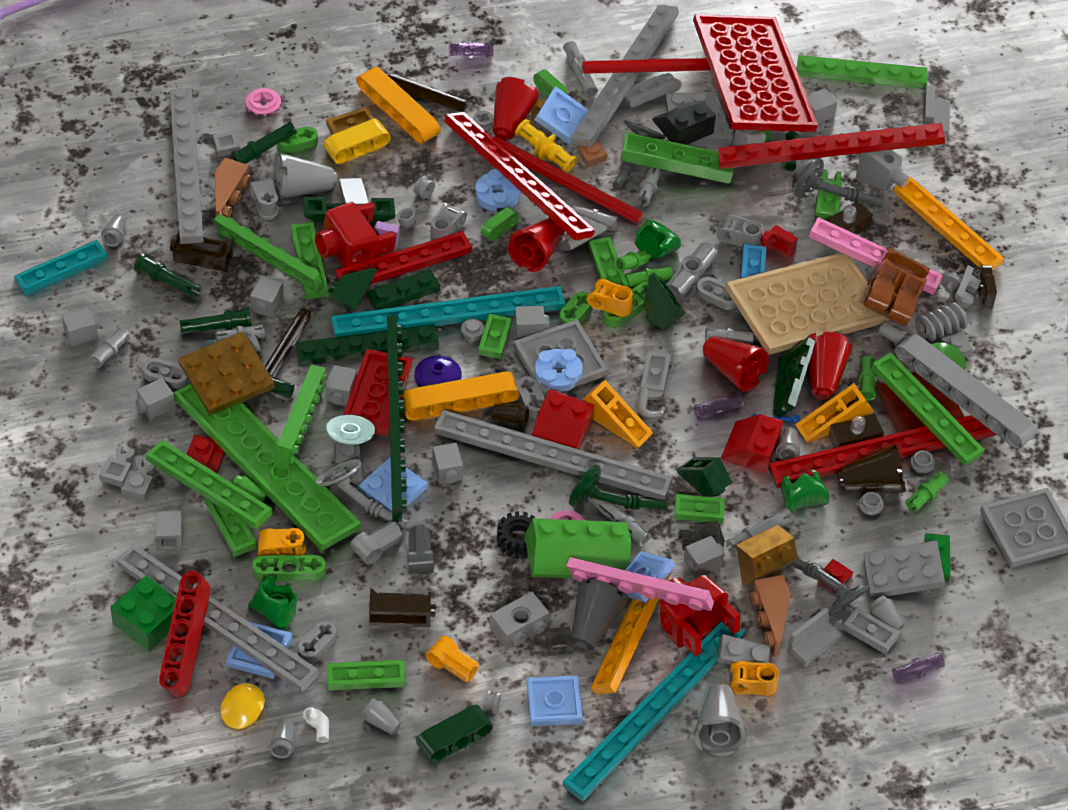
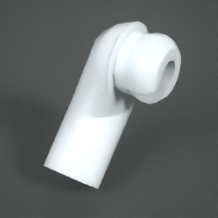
M313 707L306 708L303 712V717L309 725L316 729V741L319 743L328 742L329 718L318 709Z

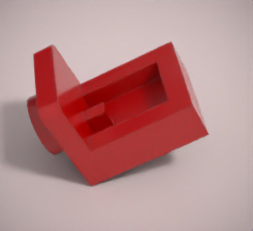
M777 225L770 231H765L760 239L761 246L766 247V252L773 247L789 258L796 253L798 238Z

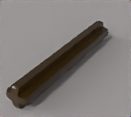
M394 74L388 75L407 93L459 112H465L467 102L463 99Z
M301 308L267 361L265 368L271 377H275L311 318L309 310Z

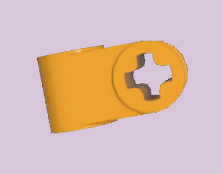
M598 279L595 283L594 291L589 293L586 298L587 303L592 308L603 310L619 317L628 316L633 310L632 290L627 286H621L606 279Z
M268 528L261 530L258 534V557L262 555H305L304 533L298 528Z
M736 661L731 664L732 681L729 686L733 689L734 694L771 696L777 691L779 671L775 665Z

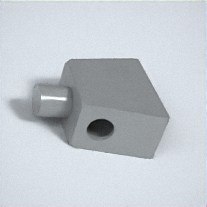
M893 150L861 153L856 174L858 180L883 191H887L894 183L903 188L909 180V176L900 171L903 159Z

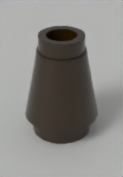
M523 403L494 405L492 417L495 420L521 427V425H527L529 407L524 406Z

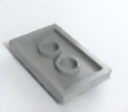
M937 540L863 553L871 599L879 598L883 595L886 597L946 587Z

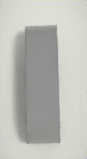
M529 376L522 377L517 382L519 400L524 406L529 407V417L537 418L545 397L536 379ZM524 387H528V389H531V393H529L527 388ZM534 401L535 405L539 408L532 406V402Z
M330 621L317 623L298 644V656L309 664L317 662L337 640L336 626ZM328 631L330 632V635L325 634V635H323V637L321 638V632H322V633H327ZM314 647V652L309 651L305 653V649L311 650Z

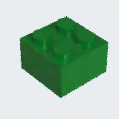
M146 575L110 607L112 623L150 652L169 634L176 597Z

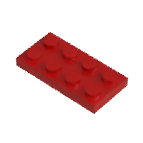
M366 349L343 415H356L369 420L375 427V434L388 437L390 431L388 353ZM402 356V358H398V362H403V376H398V381H403L404 390L413 364V358Z

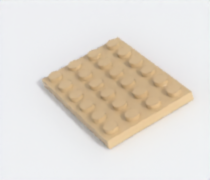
M844 253L727 282L725 287L769 355L792 349L813 333H816V336H823V332H834L844 335L881 325L890 320L886 318L887 310L883 315H880L863 306L866 297L864 293L868 287V282L851 257Z

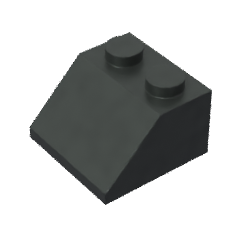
M704 101L689 102L654 117L653 122L669 141L688 145L714 133L716 114Z

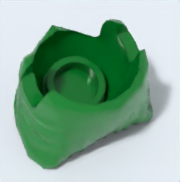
M646 219L645 223L636 231L635 245L639 251L646 250L652 259H661L681 247V240L677 234L656 221Z
M812 470L814 476L803 473L793 484L788 476L783 478L781 488L786 505L785 508L791 513L803 507L827 505L830 502L829 492L816 470Z
M269 576L266 580L260 582L253 598L248 603V607L266 616L276 628L280 630L285 629L295 616L298 596L296 592H293L291 585L276 586L274 585L275 577Z

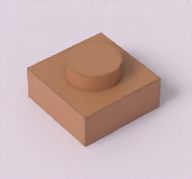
M598 139L592 147L578 146L577 152L587 167L607 161L608 154Z

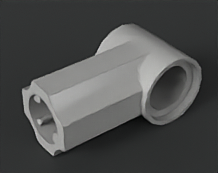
M390 521L370 534L367 532L358 534L352 540L350 546L365 564L371 565L379 560L385 550L402 541L403 534L400 527L395 522Z

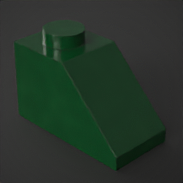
M370 268L342 275L338 281L333 280L327 291L331 293L328 301L349 313H353L376 274L377 269Z
M651 274L643 308L648 314L646 316L647 321L653 327L658 326L665 331L681 318L685 311L666 282L656 274Z
M693 457L676 469L677 473L701 495L719 496L726 491L725 488L733 483L720 457Z

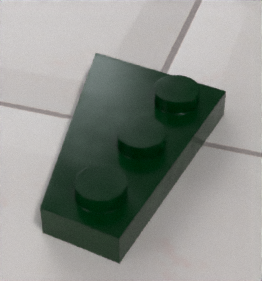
M809 337L778 359L773 414L778 417L791 412L797 404L816 342Z

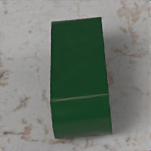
M472 705L423 731L416 738V744L430 763H436L484 738L492 731L494 726L479 705Z

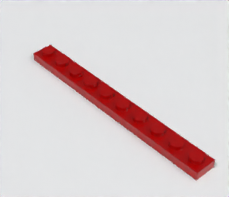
M465 112L446 114L444 122L474 148L479 155L485 158L491 166L496 168L504 178L508 179L531 202L539 207L544 214L550 217L557 226L561 227L570 238L579 241L593 237L595 229Z
M930 123L718 148L720 169L939 145L945 144V135L942 123Z
M972 415L956 419L975 440L996 435ZM927 426L769 463L768 470L776 488H780L785 476H788L793 484L803 473L814 476L812 470H816L820 478L838 474L837 472H842V466L894 444H897L900 458L912 456L920 450L929 452L945 448L946 446Z

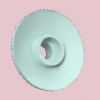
M342 415L331 419L327 423L326 432L330 438L337 442L361 444L369 441L374 436L375 427L369 420L363 417Z

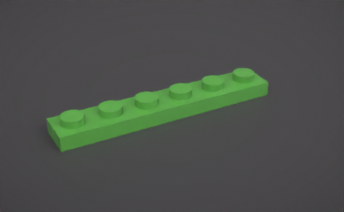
M798 55L797 72L799 77L926 89L927 67Z
M219 214L214 219L218 233L228 240L232 239L233 243L316 293H319L324 288L321 279L322 275L316 268L308 267L298 257H291L281 247L276 248L266 238L256 236L249 228L241 227L230 217L226 218Z
M892 353L887 354L872 364L871 369L964 466L983 456L985 449Z
M161 440L146 453V460L255 530L272 516L271 507L164 440Z

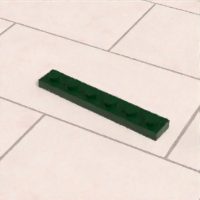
M435 324L401 328L402 339H397V343H402V353L439 348ZM387 330L295 342L299 366L364 358L366 349L388 353Z

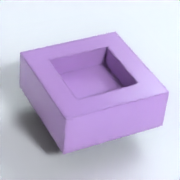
M377 221L375 226L377 236L393 231L396 235L394 247L397 248L400 241V226Z

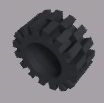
M515 511V516L508 513L507 519L504 516L501 518V523L499 522L497 526V545L501 547L500 551L502 553L507 551L508 557L515 554V559H519V555H523V559L528 558L525 539L512 538L510 533L514 531L527 532L535 516L531 515L528 517L527 512L519 515V511Z

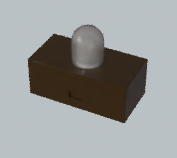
M857 201L852 205H847L842 211L826 221L858 235L871 226L873 214Z
M875 414L864 417L857 415L852 420L831 424L828 437L833 447L836 448L882 437L884 431Z

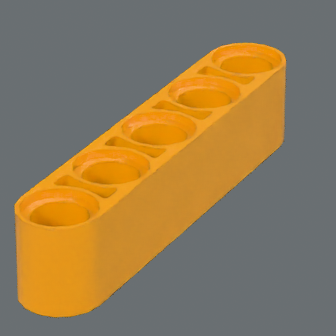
M375 66L357 76L356 81L360 90L417 143L423 144L440 134L441 129L436 119L380 68Z
M500 372L408 389L403 392L400 399L404 400L406 418L416 421L438 417L443 410L459 413L512 403L519 398V391L513 374L511 372Z

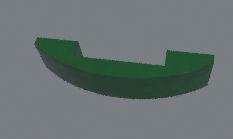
M303 197L304 217L324 224L327 210L344 203H326V197ZM371 198L375 209L373 220L369 223L370 225L376 224L377 221L386 222L395 218L394 198Z

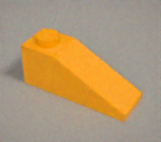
M606 380L595 386L582 399V401L595 405L594 421L635 448H639L653 434L652 430Z
M853 383L795 425L806 442L811 443L828 436L831 424L868 416L874 410Z

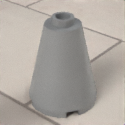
M279 154L276 158L274 178L277 180L275 189L278 199L332 190L333 186L337 185V172H334L332 167L287 154Z
M716 684L709 688L694 732L695 743L702 751L705 748L714 756L734 754L739 751V747L742 744L745 745L747 733L733 689L725 684Z

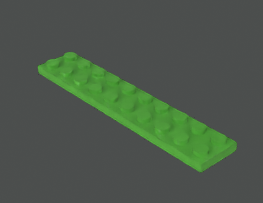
M191 384L173 392L174 400L255 484L267 493L266 495L321 551L361 529V522L325 486H317V478L297 458H295L294 465H290L289 470L274 466L279 439L243 403L209 416Z

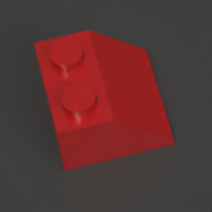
M550 389L540 407L531 436L579 450L593 424L595 405Z
M763 414L736 421L721 455V460L767 474L769 463H771L781 439L784 421Z

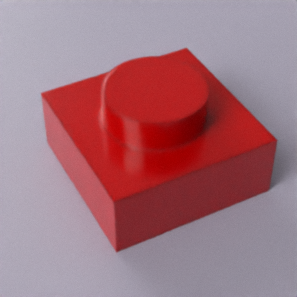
M834 559L823 569L844 586L853 575V571Z

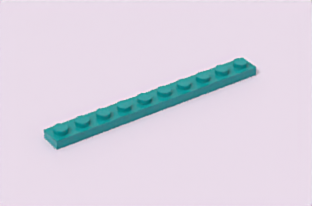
M561 286L334 315L331 316L334 337L387 330V316L396 315L397 325H401V328L430 324L442 326L463 323L469 319L487 320L489 314L504 317L515 316V307L543 306L544 312L561 310L565 306V300Z
M720 622L701 641L702 653L695 657L690 652L563 781V787L581 801H584L719 663L717 661L719 637L724 634L743 639L745 637V630L740 627V632L733 634Z

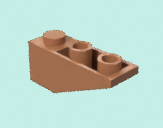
M224 157L215 171L216 217L221 214L229 218L234 205L240 202L245 188H249V183L252 181L249 165Z
M784 575L755 580L753 591H750L751 603L753 606L756 605L758 609V623L760 626H764L766 645L771 647L774 656L779 655L791 596Z

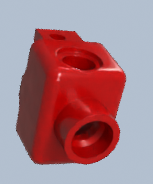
M351 201L327 210L323 230L315 234V246L322 258L335 256L344 268L393 252L396 235L391 231L377 236L369 223L373 220L375 209L373 202L356 206Z
M701 575L688 583L680 577L669 580L670 582L707 590L714 600L711 611L704 609L696 611L688 607V605L680 603L672 605L664 599H660V626L678 648L685 646L695 657L702 653L701 641L720 622L733 634L740 632V614L728 603V594L709 577Z

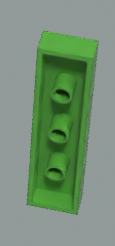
M628 132L625 133L621 161L730 184L733 168L720 169L718 151Z
M310 365L277 444L274 461L275 467L289 470L290 465H294L295 454L298 455L299 444L303 443V434H306L308 430L307 424H310L313 415L311 414L315 413L316 403L319 404L321 398L320 393L323 394L325 385L323 383H325L327 377L324 367Z

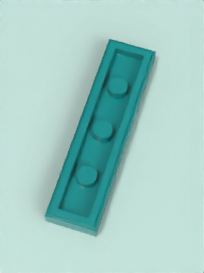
M95 240L14 275V280L23 294L27 296L107 261L108 254L98 240Z

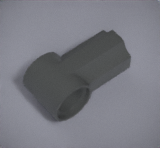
M415 525L412 529H409L408 573H434L430 529L424 525Z

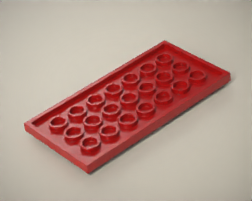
M694 14L693 22L731 130L816 132L818 127L817 121L776 17Z

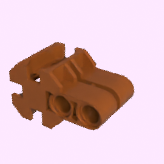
M887 248L881 262L876 265L868 281V287L864 293L866 297L863 306L880 315H883L886 309H888L886 318L906 327L914 313L918 297L926 284V277L930 268L891 248Z

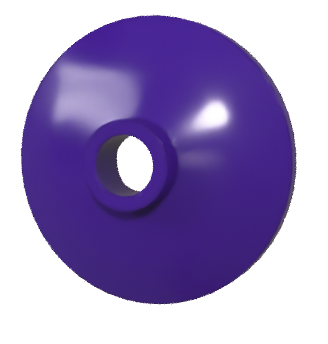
M436 355L420 361L415 368L414 377L417 385L423 387L461 380L462 371L458 363L453 359Z

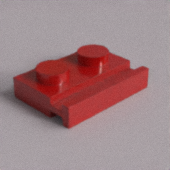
M194 434L186 455L218 474L226 453L212 438Z

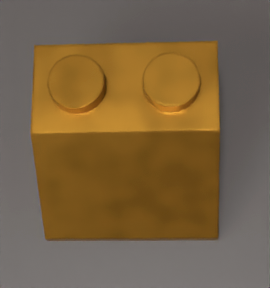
M779 525L736 545L741 580L744 587L753 584L755 580L763 579L787 567L797 559L794 537Z

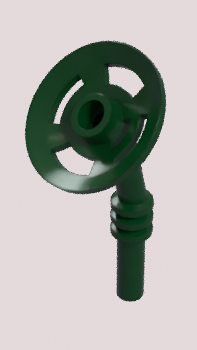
M599 465L592 466L581 477L569 498V505L572 507L581 504L588 497L624 506L625 509L630 508L631 510H639L640 508L666 510L668 506L665 500L644 499L638 495L630 496L628 494L621 496L601 491L597 485L601 475V467Z

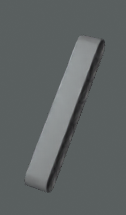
M911 334L895 348L896 356L901 362L1012 447L1020 449L1036 435L1037 428L1029 418L918 334Z

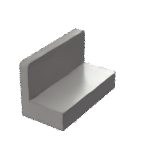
M926 85L923 100V125L942 123L944 134H949L950 100L936 99L935 86Z
M824 608L790 634L787 651L804 667L841 640L842 634L828 622L830 611L827 608Z

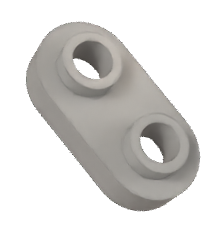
M703 277L697 282L696 293L701 299L725 310L737 308L725 289V283L713 277Z
M150 358L142 365L143 376L147 381L154 382L163 378L169 388L172 389L183 388L189 381L179 364L160 358Z

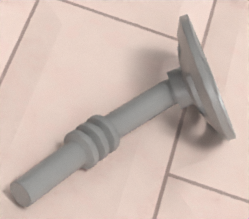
M359 459L342 462L328 469L316 479L317 486L337 485L338 488H341V490L364 507L365 512L370 511V514H374V517L378 518L380 516L392 522L391 511L385 509L383 504L379 505L378 501L375 502L374 499L369 500L350 484L351 480L349 477L361 466ZM402 518V522L395 523L401 529H404L407 524V520Z

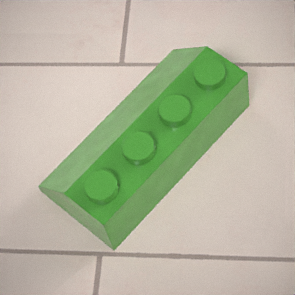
M533 518L525 534L532 577L572 578L571 573L566 567L570 557L621 570H626L630 564L631 538L627 522Z

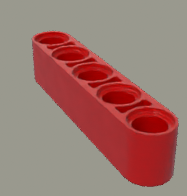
M194 570L186 572L180 580L159 675L160 686L176 698L186 695L190 688L211 591L210 584L200 573ZM196 583H198L197 587L194 588V589H192L193 586H194ZM194 606L191 612L187 613L188 609ZM188 630V633L182 637L183 633ZM180 655H183L181 660L177 661V658ZM178 679L177 683L171 686L172 682Z

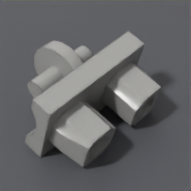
M968 265L964 274L958 275L955 271H952L942 276V286L946 292H951L947 304L954 303L957 300L963 305L964 309H967L973 303L975 297L965 291L967 290L973 294L980 285L981 280L972 275L973 267Z

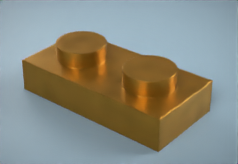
M368 107L326 119V126L333 135L374 118Z

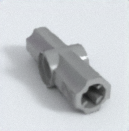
M709 242L701 243L690 256H686L683 259L682 266L667 283L676 299H682L692 286L697 285L701 275L718 256V251L713 244Z

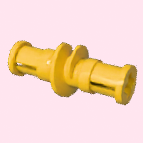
M528 119L523 120L517 127L515 135L527 140L535 148L533 151L534 155L539 156L541 160L549 159L567 173L577 164L578 158L576 156H571L564 148L554 143L556 139L555 134L547 137L541 130L532 126L531 121Z

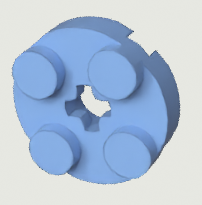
M492 169L488 174L479 178L475 186L476 200L479 205L487 210L497 211V208H512L519 201L520 191L508 179L504 178L497 169ZM494 190H501V191H502V192L493 193Z
M572 349L544 350L539 353V358L535 363V378L539 384L542 382L548 386V390L552 389L557 392L571 390L574 388V384L578 381L580 382L582 378V362ZM554 368H562V372L557 373V370Z

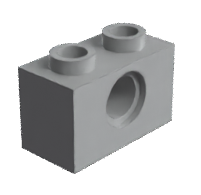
M530 592L491 613L489 628L505 649L522 644L525 639L534 634L542 633L548 627L549 612L536 595Z

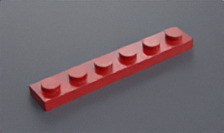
M461 231L335 270V277L338 281L342 275L375 268L377 272L370 283L373 284L472 253V246L464 232Z

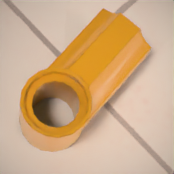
M445 635L441 636L425 654L426 659L433 667L440 670L445 668L464 682L470 681L479 669V663L460 651L455 641Z

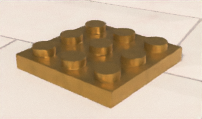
M244 332L178 358L180 367L209 416L275 389L274 381Z

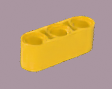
M371 119L329 136L324 141L323 146L336 164H341L386 146L391 136L380 120Z

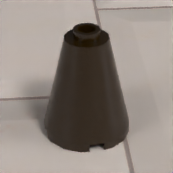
M897 444L841 467L842 472H837L840 487L845 486L846 491L906 492Z

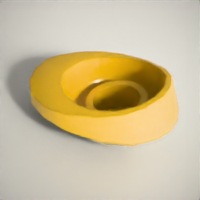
M241 683L228 691L221 703L220 709L223 722L228 727L236 730H242L253 725L260 717L265 702L261 689L254 684Z

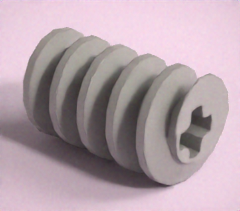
M957 300L954 303L941 306L939 309H933L931 312H926L915 318L917 333L924 339L927 337L931 342L935 341L936 337L939 339L943 338L944 334L950 335L952 331L958 332L959 328L965 329L968 324L965 309Z

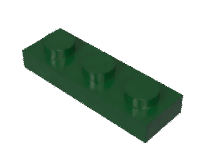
M431 269L371 289L367 291V298L375 310L388 309L440 291V284Z

